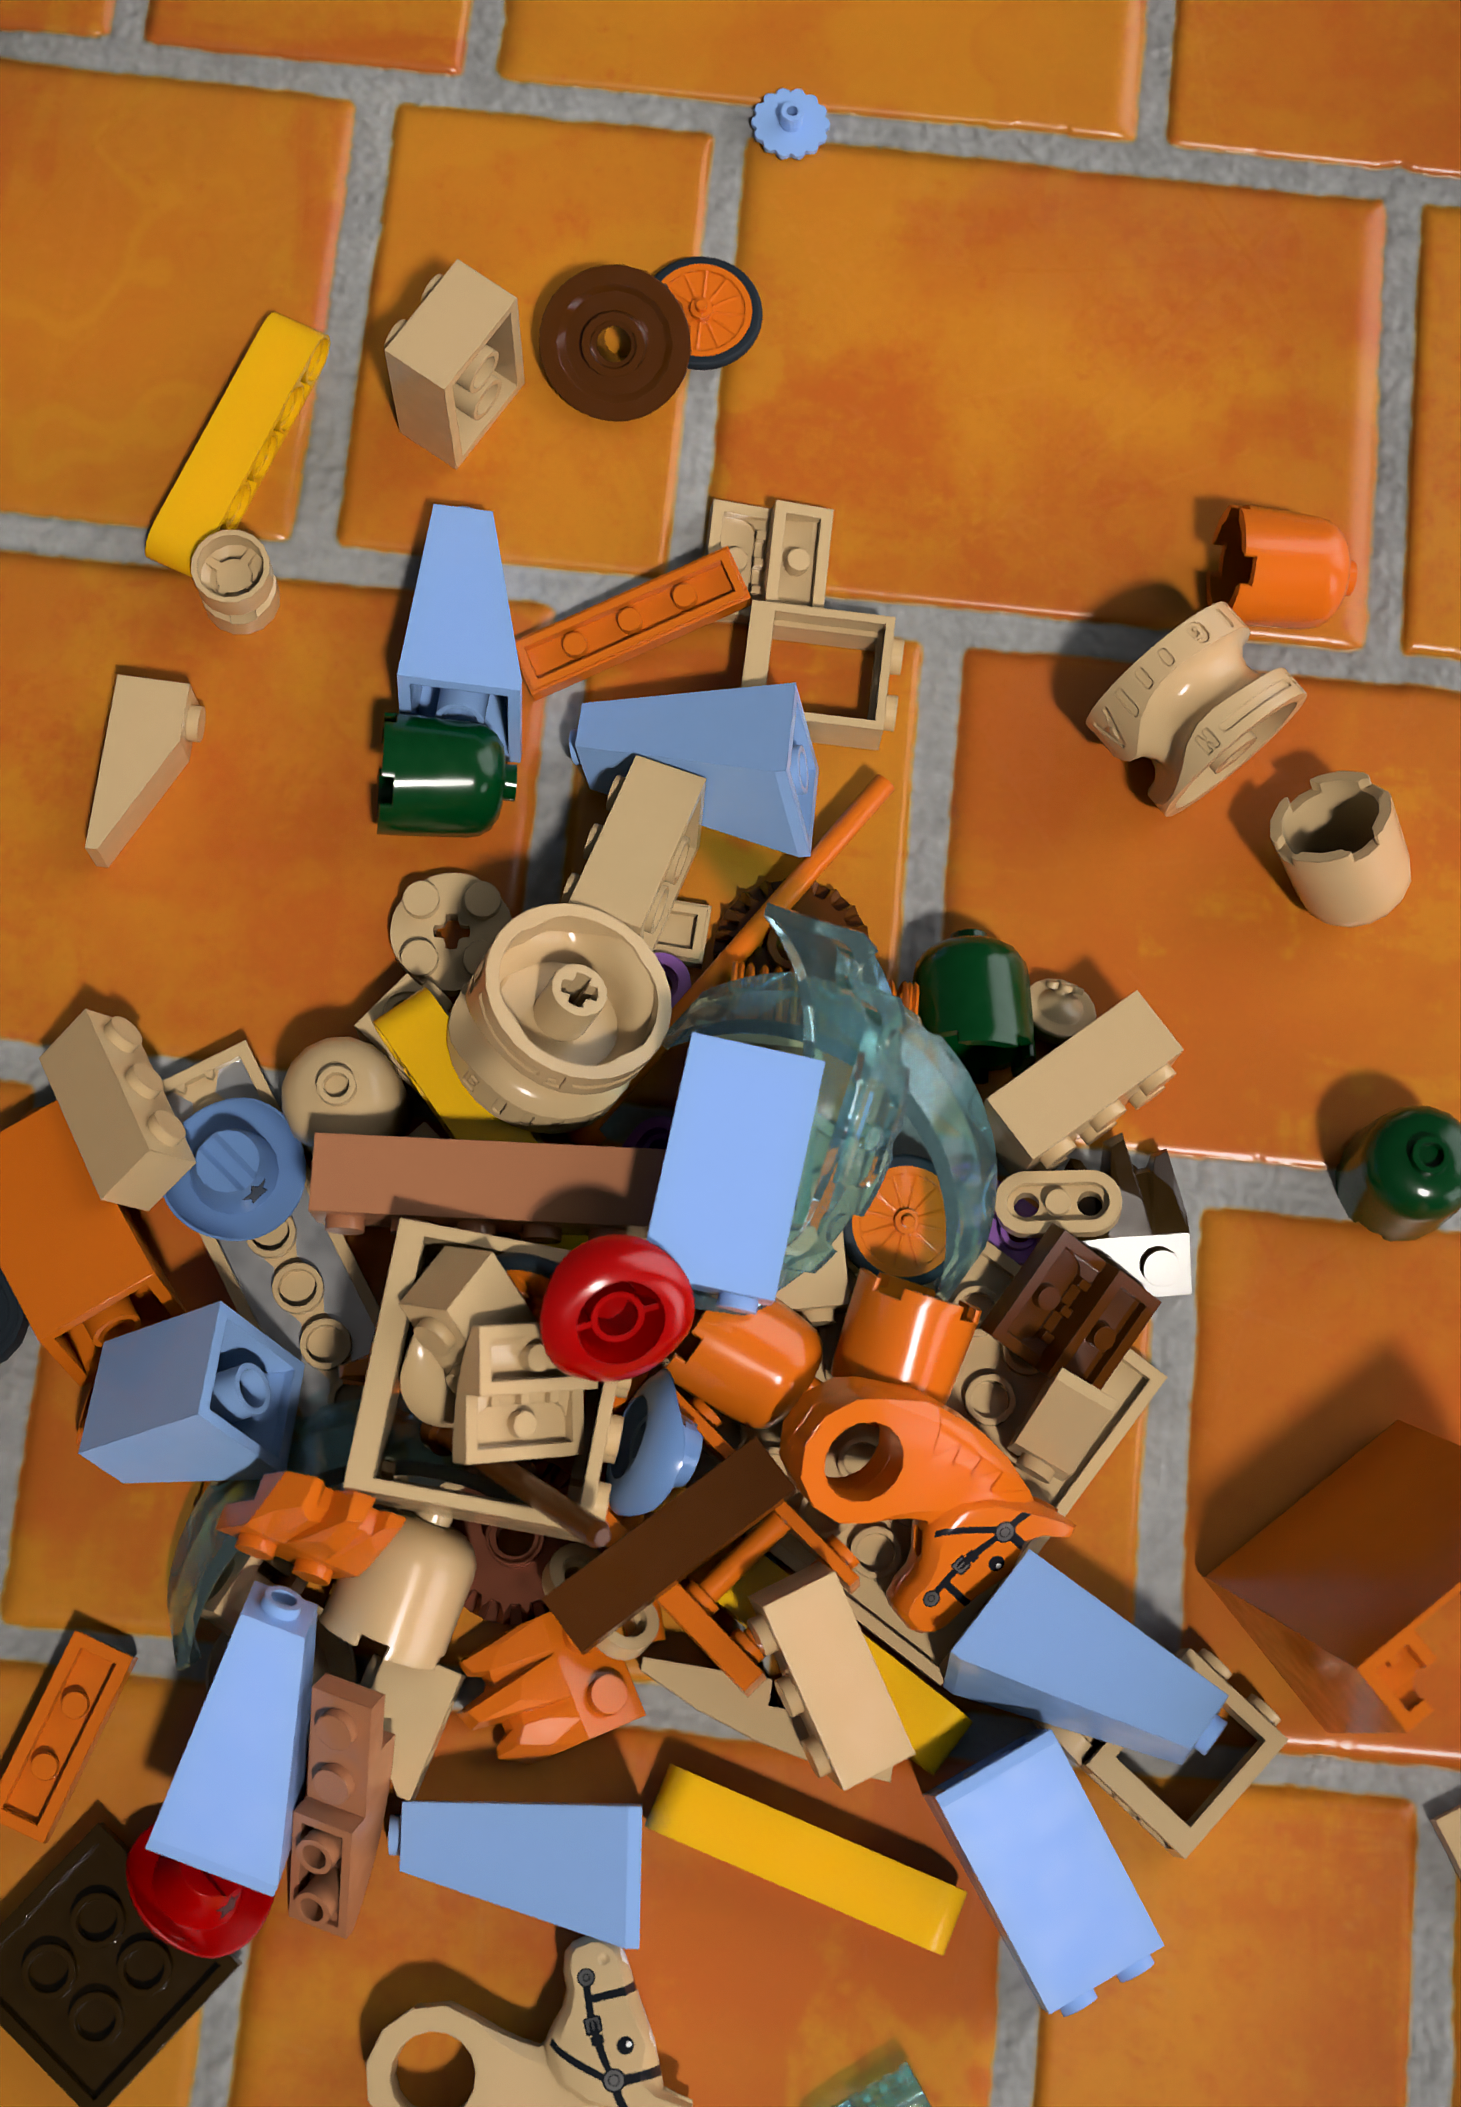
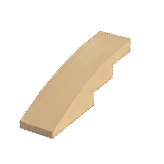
M643 1657L641 1672L695 1710L758 1743L808 1761L801 1741L810 1736L800 1714L792 1718L786 1709L769 1706L773 1679L766 1678L747 1697L722 1670ZM893 1766L871 1778L891 1782Z

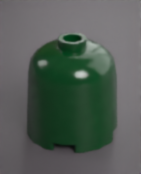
M384 712L381 742L383 744L382 769L379 770L377 834L468 838L480 836L491 830L499 819L503 801H515L517 787V765L506 764L504 746L497 733L486 725L471 721Z
M963 929L952 933L949 939L940 941L923 952L915 964L912 984L917 982L920 986L911 1067L914 1070L924 1066L929 1067L930 1079L938 1082L988 1083V1071L1011 1067L1012 1077H1017L1034 1065L1036 1048L1030 978L1027 964L1015 948L995 938L987 937L984 931Z
M1430 1106L1400 1107L1385 1114L1358 1131L1344 1148L1341 1161L1335 1171L1337 1197L1348 1217L1354 1223L1360 1222L1369 1231L1382 1235L1383 1239L1390 1242L1416 1240L1442 1226L1461 1209V1123L1450 1113Z

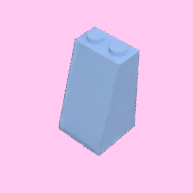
M692 1032L646 1240L661 1248L678 1263L689 1279L693 1290L718 1295L717 1307L756 1315L758 1304L771 1306L775 1302L826 1061Z
M1033 1729L922 1794L1042 2010L1052 2014L1059 2009L1063 2017L1070 2016L1087 2007L1098 1998L1093 1988L1115 1975L1120 1983L1126 1982L1154 1965L1155 1962L1150 1954L1165 1945L1052 1729Z

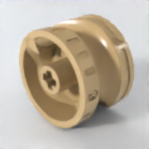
M1223 601L1199 611L1151 647L1111 685L1092 708L1086 719L1088 728L1114 757L1123 761H1133L1141 757L1151 759L1155 767V779L1148 789L1147 795L1166 817L1173 816L1186 809L1239 769L1287 724L1307 698L1305 690L1285 668H1277L1268 673H1257L1247 666L1243 658V646L1249 639L1251 631L1232 608Z
M569 903L546 904L529 909L513 918L498 933L471 979L463 987L451 1008L447 1025V1046L452 1065L462 1085L474 1100L493 1116L512 1126L530 1132L547 1134L572 1132L591 1125L608 1112L627 1089L631 1079L642 1070L660 1048L668 1032L672 1014L671 991L666 974L655 953L642 937L620 920L597 909Z

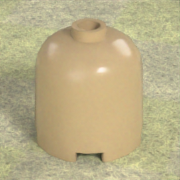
M1336 771L1310 779L1312 789L1300 794L1291 803L1288 797H1284L1279 802L1270 820V838L1298 897L1308 912L1326 924L1349 928L1368 925L1387 916L1401 902L1411 882L1410 855L1392 797L1388 790L1372 784L1369 775L1364 772Z
M352 1037L325 1038L306 1047L290 1063L281 1086L282 1112L294 1138L302 1143L304 1154L311 1161L313 1160L315 1133L405 1137L406 1132L410 1129L412 1124L410 1096L391 1060L373 1044Z
M395 1507L380 1509V1511H388L405 1517L406 1520L402 1528L359 1577L335 1579L324 1602V1609L319 1622L331 1633L354 1646H357L361 1635L387 1645L388 1649L384 1659L415 1669L432 1671L435 1669L436 1664L439 1663L440 1658L445 1656L473 1583L477 1567L475 1551L466 1535L451 1526L453 1518Z

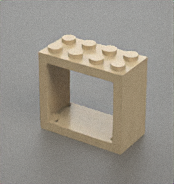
M400 1218L343 1484L344 1490H355L375 1497L377 1499L374 1504L584 1543L528 1504L394 1479L396 1463L385 1461L400 1392V1375L406 1357L407 1340L411 1337L413 1324L399 1305L401 1300L445 1246L493 1251L495 1256L511 1252L527 1253L549 1259L558 1264L571 1251ZM632 1378L617 1382H598V1389H587L584 1405V1455H575L568 1493L565 1495L603 1521L606 1518L612 1484L599 1482L602 1462L614 1464L615 1457L618 1454L624 1423L623 1416L612 1414L615 1397L627 1398Z

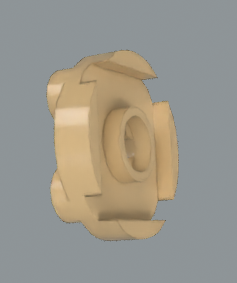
M462 873L437 874L424 881L412 883L404 891L402 900L396 907L391 921V944L396 960L406 974L408 973L418 984L422 986L427 980H430L447 997H458L498 933L512 920L508 907L500 897L499 891L491 883ZM448 921H459L460 928L470 930L469 937L460 938L458 947L455 949L446 948L444 939L435 937L437 930L445 928Z

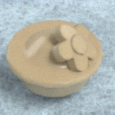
M1048 978L1036 981L1030 986L1034 1035L1040 1040L1050 1044L1061 1045L1096 1020L1094 1003L1088 994L1084 992V989L1062 979Z

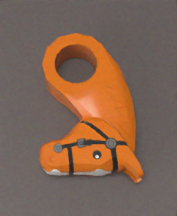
M833 1377L804 1392L783 1421L779 1456L792 1484L814 1508L839 1524L913 1519L911 1548L907 1561L893 1576L886 1593L887 1602L898 1618L908 1629L917 1633L935 1632L945 1627L976 1596L1010 1575L1018 1559L1032 1539L1040 1536L1071 1537L1076 1527L1073 1522L1058 1513L1059 1509L1031 1495L1030 1490L1009 1458L981 1430L958 1412L911 1387L862 1377ZM877 1422L880 1428L879 1444L872 1458L860 1470L848 1476H826L825 1458L832 1442L849 1427L858 1423Z

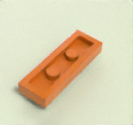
M74 1631L0 1781V1824L40 1843L49 1842L136 1664L137 1657L81 1631Z

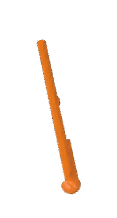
M879 774L873 778L811 849V857H804L676 1003L672 1008L668 1032L660 1048L642 1070L631 1079L627 1089L604 1116L589 1126L572 1132H565L572 1143L575 1145L598 1146L606 1140V1137L599 1129L731 979L733 962L737 960L738 963L742 961L745 963L753 952L764 944L775 923L786 916L894 792L895 788L889 780Z

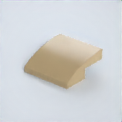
M714 499L709 512L705 556L728 546L752 600L824 608L834 509L776 500L772 509ZM751 606L719 620L749 623Z
M540 1322L472 1326L461 1364L457 1387L452 1462L468 1465L584 1455V1390L598 1389V1382L567 1375L555 1367L543 1347Z

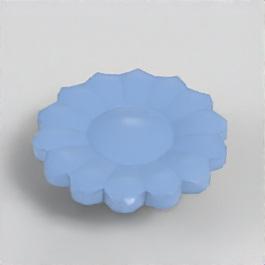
M781 88L776 94H766L764 101L755 106V116L751 120V126L755 130V141L763 144L766 153L776 154L781 160L790 157L801 160L805 155L815 154L818 151V146L826 143V132L830 128V120L826 118V107L818 104L816 96L812 94L806 95L801 89L789 91L786 88Z

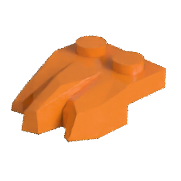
M283 1471L264 1474L254 1500L225 1504L216 1529L237 1538L235 1544L237 1550L263 1560H273L275 1555L294 1564L291 1572L295 1576L314 1584L328 1586L331 1579L359 1577L399 1532L406 1518L392 1512L372 1508L377 1499L375 1497L355 1490H333L325 1486L324 1481L316 1476Z
M552 1612L538 1616L486 1640L457 1663L467 1677H482L486 1685L483 1693L457 1712L456 1715L470 1730L502 1723L505 1734L496 1747L497 1759L532 1765L646 1716L625 1661L605 1655L596 1646L583 1655Z

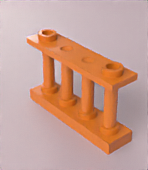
M676 1391L681 1414L698 1424L697 1430L703 1435L702 1443L721 1462L736 1452L717 1433L716 1429L722 1424V1421L703 1400L694 1396L687 1402ZM609 1502L605 1522L609 1525L611 1538L604 1546L606 1549L629 1533L620 1523L627 1516L614 1513ZM786 1502L769 1513L698 1584L691 1580L682 1588L678 1583L655 1600L747 1697L766 1680L764 1672L757 1666L765 1656L757 1646L749 1626L743 1632L737 1628L728 1636L711 1616L719 1610L715 1603L788 1531L816 1559L812 1564L819 1561L833 1569L841 1585L851 1595L860 1587V1578L853 1571L860 1563L855 1555L833 1534L824 1542Z

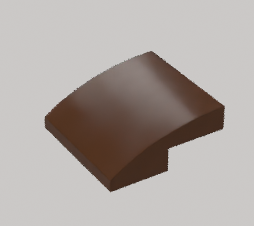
M1052 1223L979 1328L1048 1379L1059 1369L1064 1368L1101 1390L1162 1302L1123 1271L1104 1261L1069 1232Z

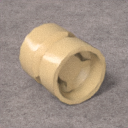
M222 530L209 535L197 546L191 559V574L209 619L219 629L232 634H251L268 625L274 619L279 609L280 590L264 545L254 535L244 531Z

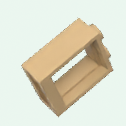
M752 600L741 688L766 685L772 639L874 651L867 719L804 712L812 743L879 751L883 730L894 732L898 696L887 694L889 674L900 676L905 640L894 638L896 617Z
M1191 1648L1178 1649L1174 1656L1229 1695L1222 1708L1245 1728L1257 1742L1186 1823L1116 1758L1124 1747L1105 1741L1102 1743L1097 1741L1093 1746L1095 1751L1079 1766L1173 1857L1186 1859L1289 1740L1276 1728L1281 1721L1276 1712L1254 1694H1250L1247 1699L1240 1695L1227 1682L1232 1676L1231 1671L1216 1656L1204 1648L1198 1653Z

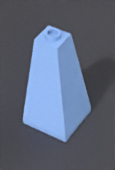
M433 504L397 672L399 713L471 721L486 725L497 733L504 746L505 761L521 763L522 677L493 511L473 509L467 506L455 507Z
M796 682L582 703L578 728L571 729L569 747L574 765H582L590 789L608 795L617 775L626 777L635 756L638 755L706 778L702 826L798 858L811 857L819 767Z
M1030 1549L950 1651L943 1687L953 1695L1179 1765L1184 1763L1194 1748L1205 1756L1228 1724L1218 1714L1229 1695Z
M256 1580L254 1581L145 1849L274 1897L292 1846L293 1811L305 1799L318 1604L302 1599L297 1592L290 1588L278 1585L269 1586Z
M402 1801V1814L390 1815L389 1855L400 1856L399 1871L624 1949H639L642 1803Z

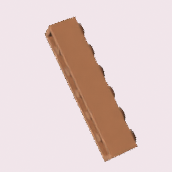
M315 1133L308 1211L317 1223H325V1231L343 1235L363 1234L365 1225L391 1226L390 1233L396 1236L399 1220L404 1218L496 1236V1231L522 1233L523 1241L535 1244H558L562 1241V1235L588 1236V1240L612 1234L647 1238L666 1149Z

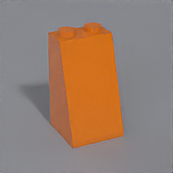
M57 1100L46 1106L28 1111L20 1121L0 1132V1268L38 1341L80 1387H83L96 1378L104 1341L187 1312L126 1206L100 1199Z

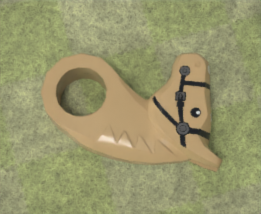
M587 1935L574 1940L565 1950L563 1973L566 1993L562 2008L555 2018L544 2042L538 2043L522 2038L452 2000L418 2003L381 2031L366 2063L368 2102L372 2107H416L409 2102L400 2089L397 2076L398 2059L406 2042L416 2035L430 2031L447 2033L458 2039L472 2056L476 2072L474 2090L469 2099L460 2107H693V2100L663 2085L655 2037L624 1949Z

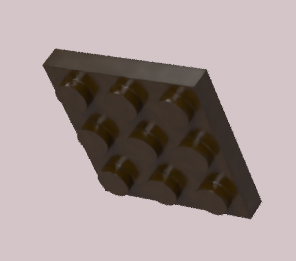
M104 1822L98 1823L0 1925V2026L79 2107H109L243 1963L234 1953L218 1958H203L183 1952L157 1938L144 1925L132 1904L127 1886L126 1861L130 1849Z

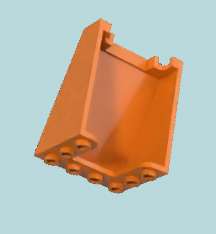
M1401 1420L1393 1422L1203 1577L1327 1733H1408L1434 1711L1425 1698L1420 1699L1415 1690L1414 1682L1417 1672L1421 1668L1428 1667L1438 1658L1414 1629L1456 1594L1459 1593L1461 1595V1446Z

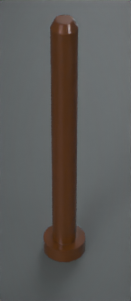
M422 1422L420 1440L424 1447L438 1456L453 1454V1427L442 1428ZM514 1461L469 1464L590 1547H602L609 1542L611 1533L609 1525L605 1521Z

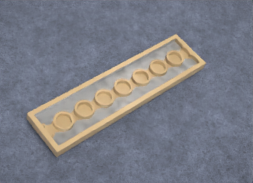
M246 1040L163 1080V1091L174 1115L181 1123L195 1112L210 1104L225 1099L241 1097L263 1101L282 1113ZM306 1161V1181L301 1199L293 1213L278 1228L262 1237L246 1241L219 1240L202 1234L200 1236L238 1314L305 1364L294 1428L319 1479L324 1481L325 1486L333 1490H344L343 1484L364 1386L343 1384V1380L339 1379V1365L369 1354L381 1309L344 1235L325 1231V1223H317L308 1211L311 1169ZM399 1393L385 1461L396 1463L394 1479L461 1491L469 1486L458 1463L452 1462V1454L449 1456H438L424 1447L420 1440V1427L423 1421L419 1420L409 1410L402 1394ZM373 1504L372 1508L380 1510L390 1508V1506Z

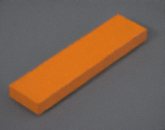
M726 546L515 640L519 666L531 695L537 701L752 605V598L729 547Z

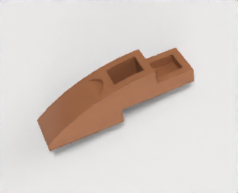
M325 1673L312 1687L307 1797L293 1811L289 1917L347 1939L353 1932L365 1896L382 1831L393 1766L395 1734L383 1730L385 1694Z

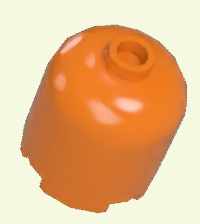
M1229 505L1220 517L1213 535L1212 545L1222 546L1219 570L1207 571L1206 600L1208 606L1220 601L1226 602L1247 626L1309 629L1319 627L1328 622L1341 606L1344 597L1350 596L1353 593L1357 581V564L1350 558V551L1344 533L1330 520L1314 515L1253 505Z
M860 1268L833 1355L832 1377H862L904 1385L925 1393L945 1405L952 1392L982 1310L963 1300H959L958 1305L937 1299L935 1298L937 1290L883 1272H879L877 1276L872 1271ZM865 1422L869 1425L879 1428L877 1422Z
M715 1294L706 1310L698 1307L689 1333L680 1345L666 1357L669 1361L665 1363L661 1370L668 1369L672 1374L674 1384L741 1425L751 1429H766L781 1423L804 1392L823 1383L815 1377L823 1358V1343L818 1331L806 1319L777 1298H775V1302L771 1306L758 1304L757 1313L753 1315L717 1307L718 1295Z

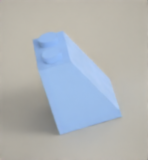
M222 1301L104 1341L78 1454L122 1483L261 1480L264 1474L286 1471L305 1364Z

